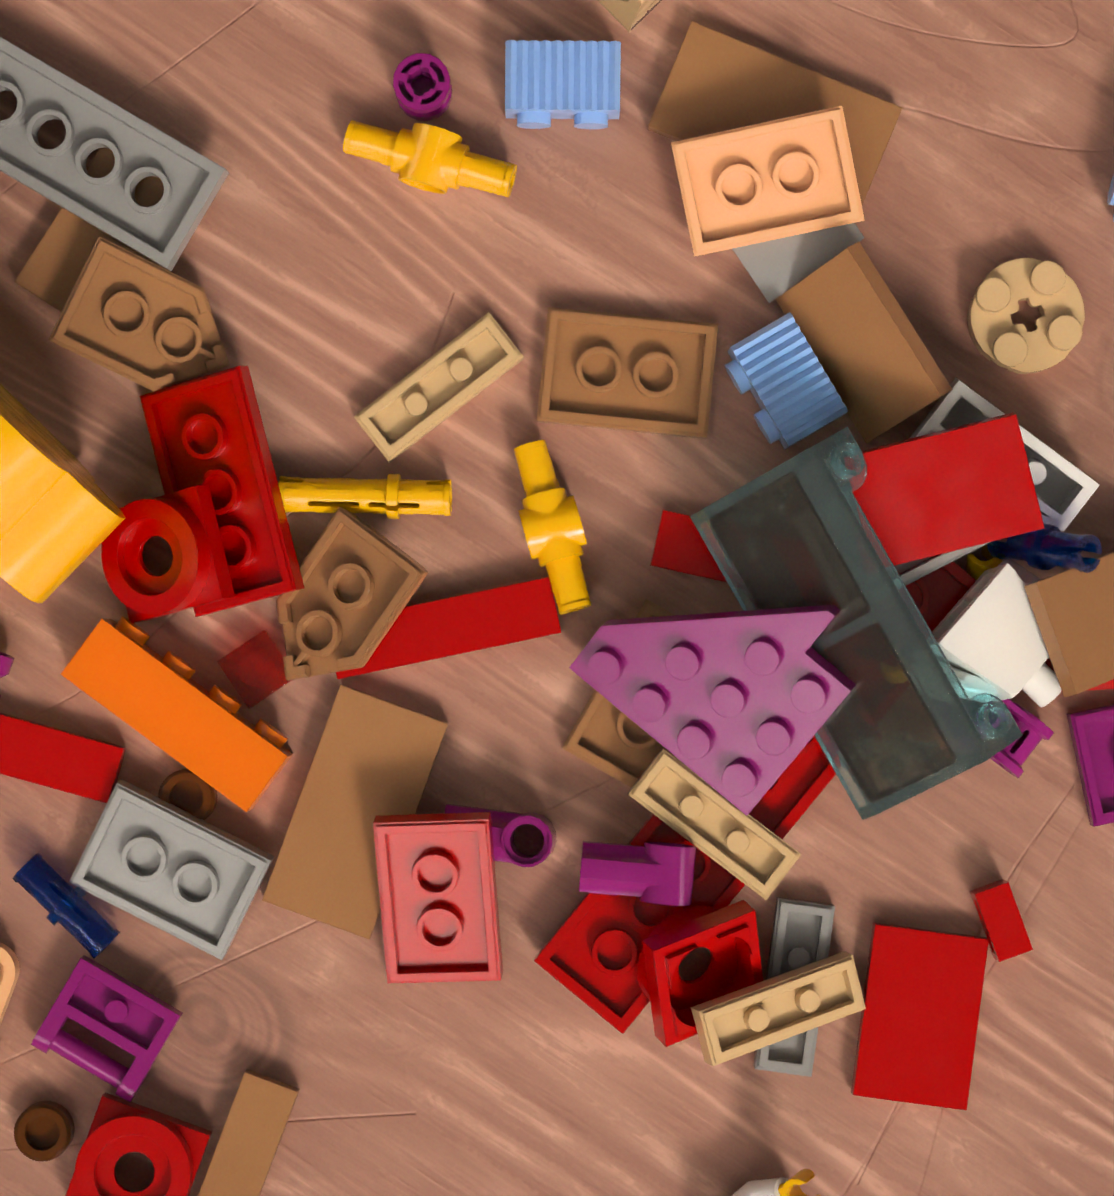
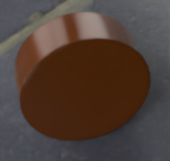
M185 768L173 772L163 781L158 797L199 819L206 820L216 807L218 794L217 790Z
M40 1101L34 1103L21 1113L15 1123L14 1139L16 1145L26 1157L41 1162L53 1160L70 1146L75 1132L74 1121L68 1110L56 1102Z

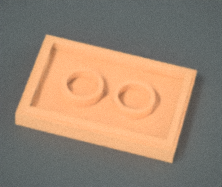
M842 106L671 142L694 256L865 221Z

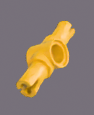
M351 120L345 133L343 152L390 166L391 172L399 174L398 180L402 183L432 193L446 194L448 187L457 190L460 186L509 198L517 173L516 164L469 152V145L461 144L462 137L460 135L433 125L414 123L412 130L402 128L399 132Z
M545 440L520 445L513 450L526 498L521 500L523 509L518 510L531 558H537L540 567L546 566L560 615L588 608L592 604L580 561V556L584 554L582 545H586L587 542L574 495L567 496L566 489L560 488Z

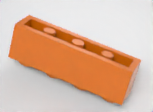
M122 616L118 623H116L112 619L102 618L61 672V675L245 812L252 810L293 755V753L283 747L288 738L263 719H260L254 725L237 713L242 704L219 686L214 684L211 690L208 691L194 681L191 677L196 672V669L175 653L168 650L164 657L160 656L145 644L150 635L135 623L129 621V619Z

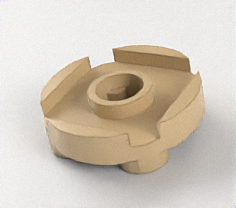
M1034 258L1010 260L989 272L976 288L967 312L969 333L980 354L998 366L1008 369L1007 371L1017 374L1041 372L1065 359L1069 352L1080 342L1083 333L1082 327L1085 321L1083 299L1072 278L1065 274L1063 268L1057 263ZM1018 301H1027L1030 307H1038L1041 317L1035 320L1036 330L1027 332L1024 324H1013L1011 315L1019 310Z

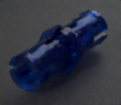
M1044 524L1045 529L1008 537L1006 542L992 541L987 544L988 551L994 558L1027 561L1030 567L1041 570H1050L1055 566L1090 573L1096 569L1100 560L1082 557L1081 552L1102 554L1101 542L1098 537L1091 534L1081 535L1061 532L1058 527L1051 524Z
M37 853L12 879L16 883L18 882L49 913L46 919L53 926L60 923L95 959L113 942L120 932L114 929L84 899L87 894L78 886L73 888L42 858L43 856L40 853Z

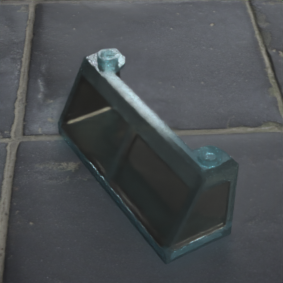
M847 426L691 515L690 518L743 611L835 605L840 609V612L811 647L852 680L856 686L814 736L861 819L864 820L987 761L1023 736L1007 706L998 697L989 693H981L969 699L852 493L863 485L867 476V464L860 447Z

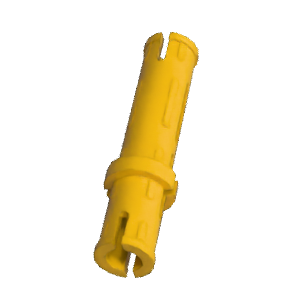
M388 474L387 479L280 476V481L278 482L285 513H336L339 507H343L351 513L387 514V519H400L401 514L451 516L452 512L451 479L410 480L401 479L400 474Z

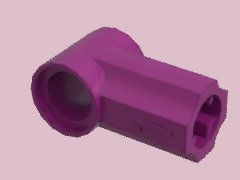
M446 804L444 813L491 812L494 861L513 863L521 867H534L547 859L554 850L557 841L556 830L552 822L544 815L535 812L517 813ZM531 824L541 830L544 836V846L540 853L527 855L517 849L514 843V834L520 825Z
M583 841L579 892L614 896L639 897L640 901L647 903L689 906L692 903L696 846L666 842H644V846Z

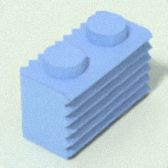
M593 40L505 41L506 118L517 119V127L526 129L551 127V119H574V127L579 129L607 128L608 119H619L621 42H608L604 40L598 42Z
M790 312L732 345L727 351L732 361L724 365L725 369L741 395L749 390L751 391L761 408L760 411L753 414L754 418L770 444L779 440L783 448L787 449L848 412L847 407L842 402L840 395L837 393Z

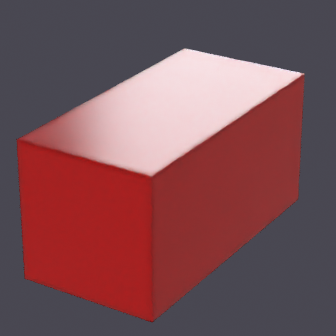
M1001 879L969 891L985 936L989 939L988 944L994 959L1001 962L1033 950L1008 881Z

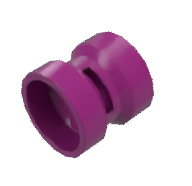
M426 53L413 54L398 64L393 75V88L400 108L407 116L418 121H430L440 117L448 109L452 100L451 79L446 66L439 58Z

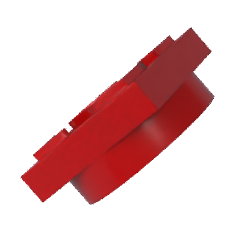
M209 484L192 486L155 498L136 500L119 508L124 514L125 519L102 542L101 558L108 585L115 596L126 605L129 621L132 623L144 622L235 597ZM153 536L165 539L172 549V565L161 576L154 575L148 571L143 562V547L147 540Z
M744 900L721 909L703 905L681 909L663 920L647 939L642 940L643 948L638 960L637 978L643 994L651 1003L655 1036L665 1047L698 1034L691 1007L763 981L756 912ZM698 947L709 949L711 962L706 972L695 980L686 981L681 979L679 976V965L683 957Z
M105 1092L99 1102L87 1138L78 1153L75 1171L65 1196H189L213 1131L142 1105L130 1103L123 1098ZM126 1153H142L153 1163V1181L147 1188L141 1191L127 1190L116 1179V1163Z

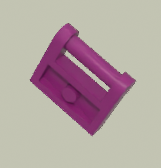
M84 955L78 961L31 1045L46 1054L51 1049L116 1087L117 1091L115 1094L131 1103L183 1012ZM69 1017L134 1055L136 1058L131 1067H125L62 1030L67 1018Z

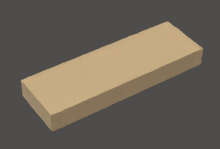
M488 312L356 414L354 418L390 463L524 359V356Z
M663 748L628 793L630 797L765 900L769 898L801 856L798 851L748 814L746 816L696 773Z
M844 951L691 1007L704 1061L711 1066L721 1064L866 1009L853 955Z

